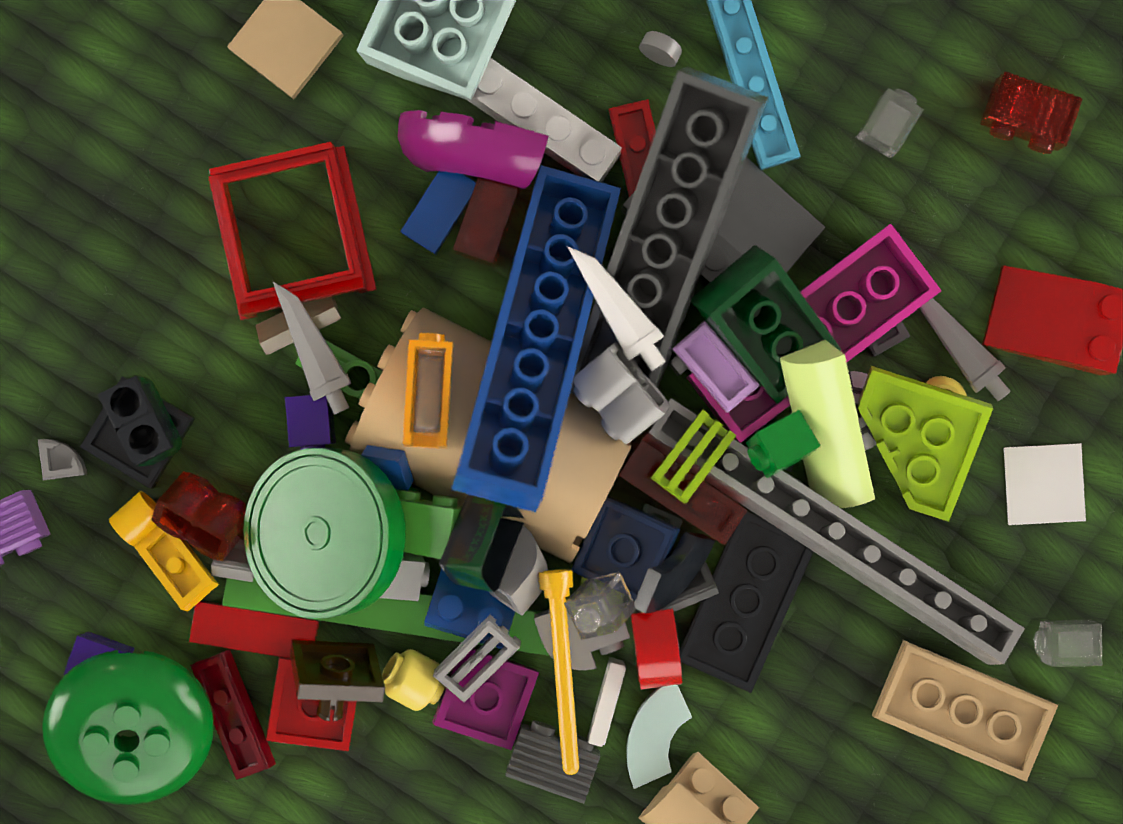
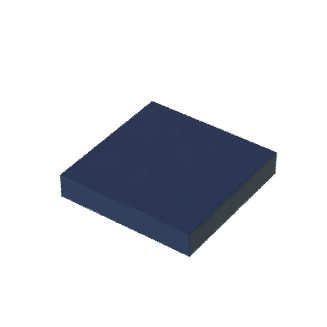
M607 495L583 541L572 567V572L635 602L648 569L660 565L670 555L680 529Z

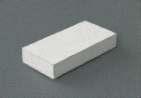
M609 657L588 732L589 744L602 747L606 743L626 671V666L622 660Z

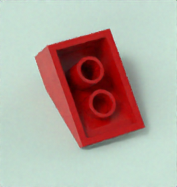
M1002 266L982 345L1097 375L1116 374L1123 348V289L1093 281Z

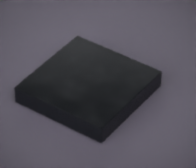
M122 376L118 384L129 378ZM121 387L112 394L110 405L115 414L121 417H128L138 410L140 399L137 392L132 388ZM162 399L183 440L195 418ZM104 407L80 446L82 449L150 489H154L173 457L172 455L151 466H133ZM139 425L131 431L129 442L136 453L146 455L152 453L157 448L159 436L153 427Z

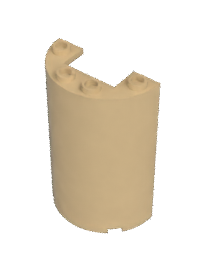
M422 308L418 313L411 310L401 328V332L404 334L397 346L388 345L381 356L378 367L383 369L376 385L369 382L360 398L358 405L365 409L359 422L355 421L351 426L345 443L351 445L350 451L362 454L367 445L405 451L414 479L412 485L432 495L458 498V505L463 506L467 494L452 490L492 341L426 308ZM420 333L445 335V342H453L454 346L448 449L404 447L402 444L409 339L419 340ZM421 360L417 413L418 428L438 429L442 361ZM569 393L544 497L537 511L532 512L518 508L524 518L501 517L524 522L523 526L531 532L541 550L569 564L576 556L582 539L586 538L629 453L631 448L629 445L632 442L630 441L626 445L620 439L615 440L610 437L601 424L603 418L593 406H585L572 393Z

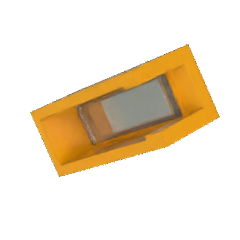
M420 333L419 340L409 339L402 443L404 447L448 449L454 346L453 342H445V335Z

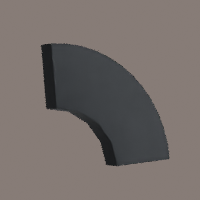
M683 533L672 554L660 565L648 569L633 607L643 613H652L674 601L695 578L716 540L705 534Z

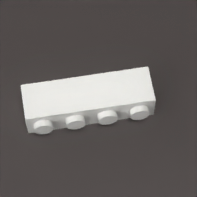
M490 58L472 100L468 101L500 123L548 135L545 154L577 176L602 183L618 160L622 147Z

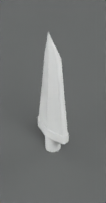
M568 247L628 361L640 354L651 371L666 362L654 345L655 342L664 337L660 329L651 322L596 258Z

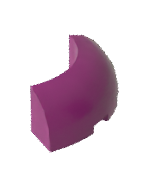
M423 110L400 113L398 140L402 152L414 166L426 172L442 171L465 174L523 189L528 187L535 177L549 137L548 135L496 121L495 124L482 123L481 127L474 126V119L472 117L455 113L440 112V116L433 115L432 119H426L427 112Z

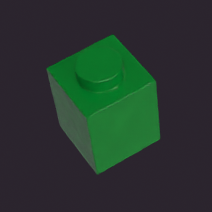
M800 410L758 431L746 442L749 447L748 456L751 463L758 471H763L767 479L808 457L821 447Z

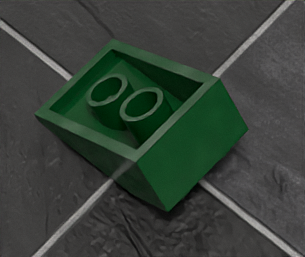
M753 245L690 299L713 331L776 404L788 396L780 362L781 357L823 340L828 341L838 350H841L776 258L756 245Z

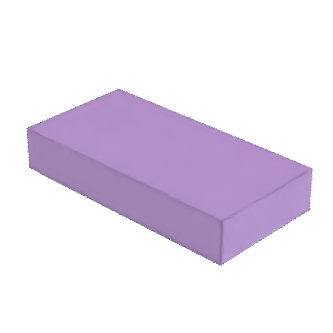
M706 321L701 323L672 348L675 354L726 413L730 412L760 386Z

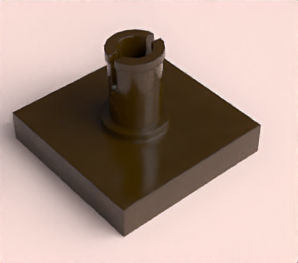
M292 640L290 659L297 699L319 700V706L317 707L318 717L329 721L330 712L334 710L333 721L340 720L344 713V701L383 702L385 685L373 643Z

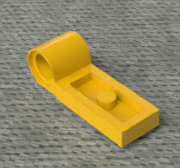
M138 492L109 518L113 529L123 540L135 547L181 610L188 612L219 585L162 509L145 492Z

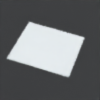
M1081 443L1004 448L1008 525L1086 521Z

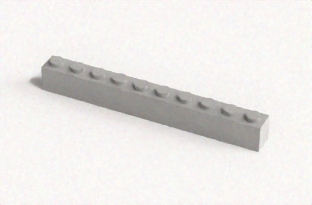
M673 399L668 401L670 405L668 411L650 426L642 439L666 456L697 417L695 413ZM701 425L675 462L682 466L709 430L706 426ZM714 436L689 471L694 474L698 472L722 440L719 436ZM736 440L731 442L704 478V481L987 665L1005 664L1025 629L784 471L767 479L763 471H758L751 463L748 456V448Z

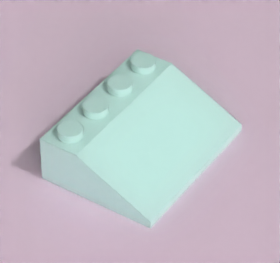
M379 0L356 51L369 65L402 79L471 101L516 0Z

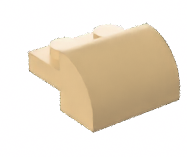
M696 752L690 756L671 782L661 788L638 818L645 824H747L759 807L699 752Z

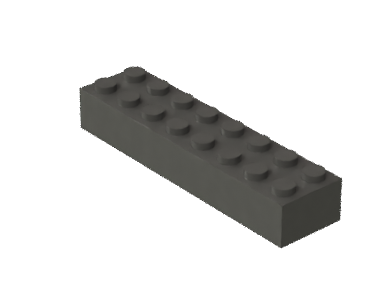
M688 66L677 72L607 268V272L664 335L663 338L654 343L666 361L662 365L651 371L640 354L633 358L642 373L658 389L673 352L672 348L676 344L690 307V299L695 294L769 98ZM595 301L585 329L574 376L613 343L617 342L619 344L597 301ZM572 381L570 393L575 394V392H574V387H575V385H574L573 381Z

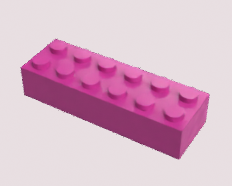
M889 224L802 289L800 293L841 348L840 351L845 354L847 363L942 290L892 224ZM693 373L686 377L718 421L723 424V427L737 435L734 440L739 443L790 406L788 396L776 404L763 388L759 386L730 412L726 413Z

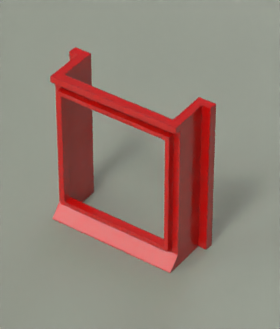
M326 142L209 169L211 176H208L240 320L258 317L257 313L281 308V304L275 287L252 292L228 183L325 162L349 270L280 286L296 295L301 303L352 291L366 293L377 290L344 146L335 147L332 142Z

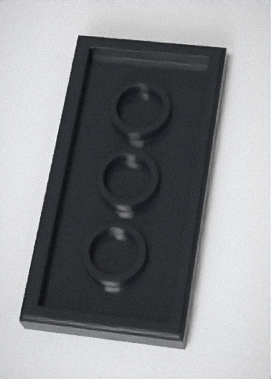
M741 509L712 573L719 594L700 601L679 648L680 662L752 693L814 551L763 518Z

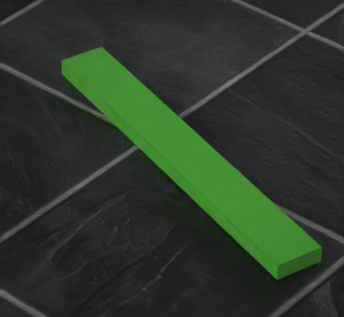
M255 577L253 582L226 578L222 606L304 618L284 610L273 602L261 589ZM420 593L419 601L379 598L370 606L352 614L313 619L456 642H463L466 639L424 626L433 596L432 594ZM527 609L522 616L515 612L509 635L512 638L516 636L521 641L520 648L517 651L548 656L549 654L544 648L534 621V614L542 611Z

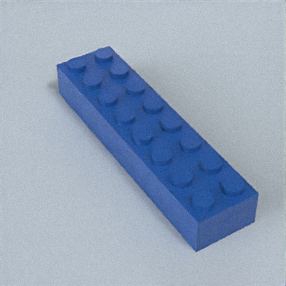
M540 165L452 490L532 512L537 511L544 497L594 298L568 247L596 258L602 265L621 188Z

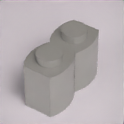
M617 342L613 343L573 377L574 392L577 398L585 406H593L603 418L601 424L607 434L615 440L620 439L626 445L663 416L670 408L669 403L659 389L642 373L633 358L628 361L622 347Z

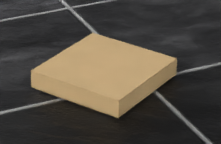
M263 0L227 48L294 100L344 35L301 0Z

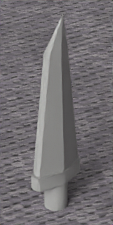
M273 281L313 401L326 396L334 415L350 408L341 391V388L352 384L348 374L344 372L299 298Z
M930 299L920 307L921 312L975 393L986 387L993 397L1000 401L1011 392L998 377L1006 367L985 349L935 299Z

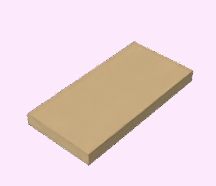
M903 640L872 716L1027 782L1058 705Z

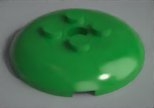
M118 650L108 651L79 663L62 677L55 686L47 702L43 717V740L53 766L62 778L76 790L91 798L107 803L122 805L148 803L177 791L200 770L209 754L213 741V710L209 697L200 682L190 671L176 661L149 651H144V654L118 653ZM122 730H132L138 737L136 735L132 737L119 736L118 734Z

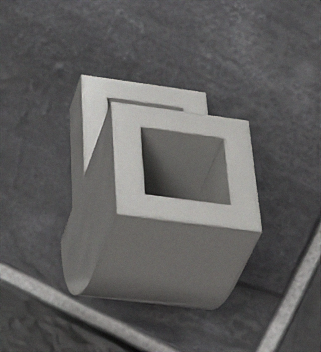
M523 526L499 589L496 592H490L493 597L521 616L542 592L539 588L538 573L548 571L546 560L533 535L526 527Z
M574 601L566 603L571 669H595L596 662L592 651L599 649L601 655L617 651L624 647L623 640L630 638L624 618L584 631ZM550 609L534 614V621L544 648L554 659Z

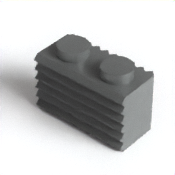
M535 720L532 721L531 726L522 723L505 776L584 804L600 760V750L593 748L594 745L588 743V738L577 735L579 770L573 775H568L562 768L560 736L554 734L556 728Z

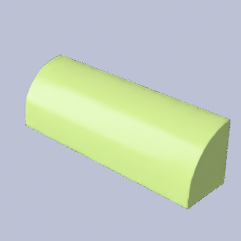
M823 340L781 357L780 362L792 413L797 410L801 411L821 445L815 452L803 459L809 488L839 508L854 507L874 500L875 496L845 354L828 341Z

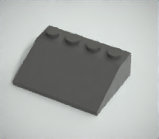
M746 157L699 281L707 286L753 245L758 246L776 258L787 273L824 230L825 226ZM634 193L622 206L621 211L625 215H627Z

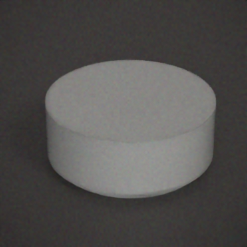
M656 31L647 32L639 45L640 51L647 58L666 67H674L682 54L681 46L674 39Z

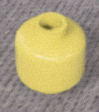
M408 649L401 654L396 652L389 659L382 673L386 696L414 711L423 709L429 703L432 705L436 704L445 689V686L433 677L434 670L440 664L416 650Z

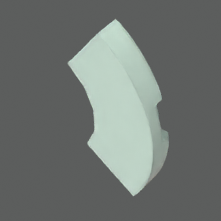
M678 685L655 689L641 704L632 722L627 738L626 758L630 780L634 789L672 772L668 758L670 741L679 726L692 718Z

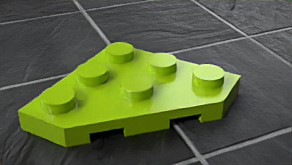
M871 366L857 403L858 409L870 429L890 472L896 480L908 508L949 522L993 407L989 403Z

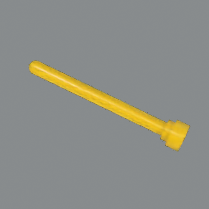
M572 569L548 570L538 573L539 588L544 590V597L549 598L562 768L566 774L573 775L579 770V756L566 597L570 596L569 588L573 587Z

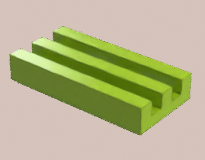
M702 410L652 475L651 479L682 503H687L737 435L730 430L727 431L722 427L723 424L717 420L714 421L707 412ZM703 424L709 430L669 481L664 477L665 473ZM714 436H719L722 440L684 491L677 487Z

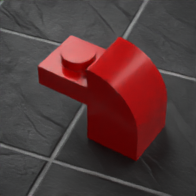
M673 609L631 614L636 669L640 690L682 684L680 653Z

